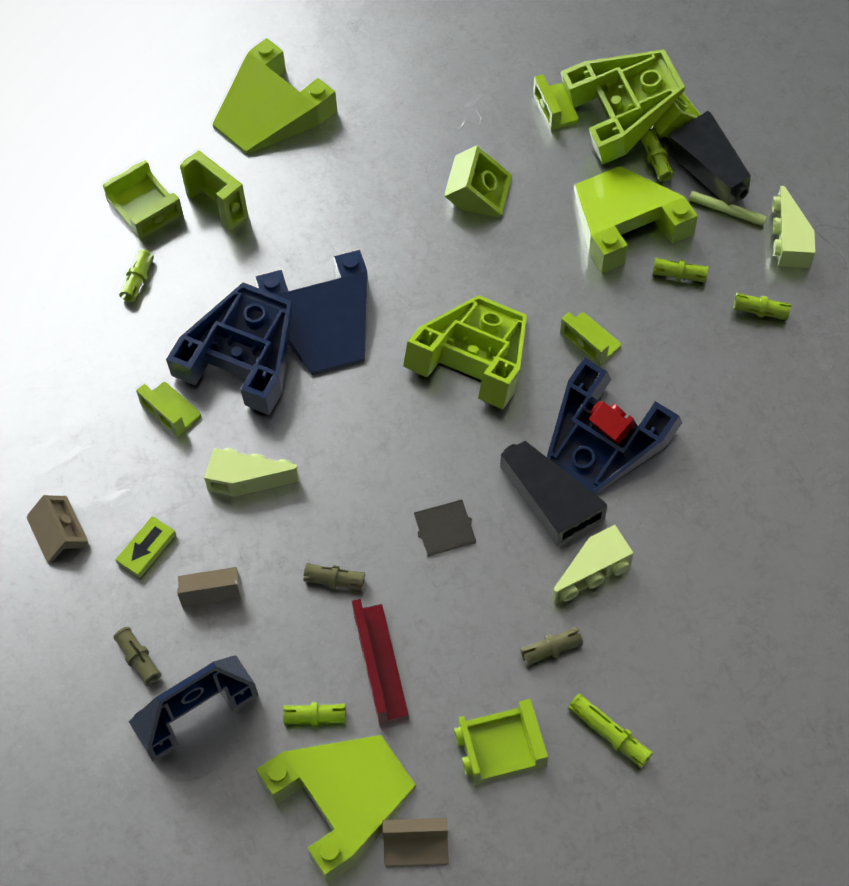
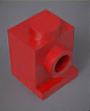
M599 401L590 412V415H592L589 418L591 424L617 445H620L637 425L632 416L629 415L625 419L624 417L627 414L614 403L610 407L605 402Z

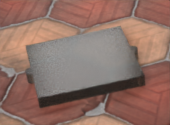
M463 500L414 512L419 529L418 538L422 539L427 557L476 543L471 527L472 518L468 517Z

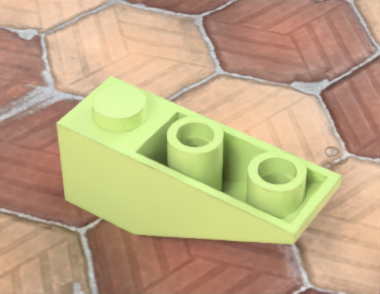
M780 186L778 197L774 196L772 201V212H776L777 218L773 220V234H777V239H775L773 246V255L778 256V266L811 268L815 255V231L786 187Z
M214 448L204 480L208 491L236 497L298 482L299 473L297 465L285 459L276 461L266 459L259 454L246 455L229 448L223 450Z
M616 525L589 537L554 587L552 597L554 604L561 600L564 602L570 601L579 594V591L587 587L590 589L602 584L605 578L613 574L615 576L621 575L630 568L634 553Z

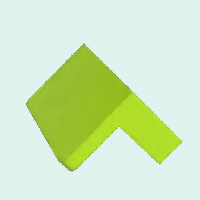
M544 74L535 76L533 95L550 130L578 123L579 117L562 83L549 86Z
M568 312L561 318L560 334L598 366H601L621 348V343L585 312H581L576 317Z
M162 382L154 390H151L144 383L136 390L140 404L177 437L201 418L200 411L167 382Z

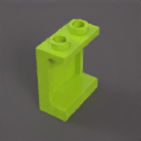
M200 150L184 159L180 164V170L188 198L193 199L200 192H204L214 200L219 207L222 226L229 232L248 217L243 184Z
M146 160L132 165L129 169L117 176L111 177L102 184L107 202L139 240L183 215L180 198L175 192L170 194L151 172L149 163Z
M531 698L519 701L518 708L467 721L465 716L458 717V728H454V734L458 747L464 746L466 757L462 758L463 768L466 776L472 775L474 785L547 767L548 754Z

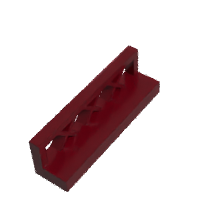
M361 599L353 600L354 619L379 726L408 720L409 713L383 605L379 604L363 608Z

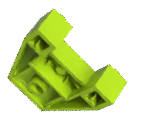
M265 38L247 52L212 122L214 129L246 155L319 126L337 112L336 92L321 79H315L299 92L280 77V75L286 72L284 52L268 38Z
M665 49L584 61L561 71L564 89L573 107H578L597 98L608 120L589 128L593 148L602 165L626 155L685 91V86Z
M621 166L574 184L588 253L601 274L625 264L628 245L621 236L624 233L653 221L657 223L670 244L688 238L695 233L698 215L685 196Z
M477 295L420 326L407 341L403 367L428 377L440 362L482 380L478 399L504 409L514 395L518 380L527 315Z
M382 735L283 751L256 769L260 782L276 806L304 788L332 829L330 833L307 847L310 859L327 884L356 865L383 830V820H391L416 787V784Z

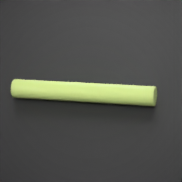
M692 191L689 197L691 202L764 226L767 219L765 215L733 204L728 206L721 200Z

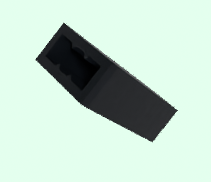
M706 111L668 134L667 153L728 206L744 199L749 194L751 175L712 113Z
M523 441L518 445L512 444L501 453L500 468L556 546L605 519L607 504L528 442Z

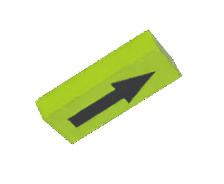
M151 516L115 561L140 579L176 536V532L157 518Z

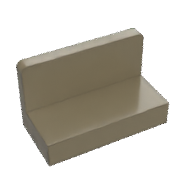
M43 495L27 514L28 523L47 562H53L63 549H82L88 543V539L67 496Z
M237 567L178 576L179 588H177V595L182 608L241 598Z
M447 818L383 820L384 864L386 867L447 865L449 863Z

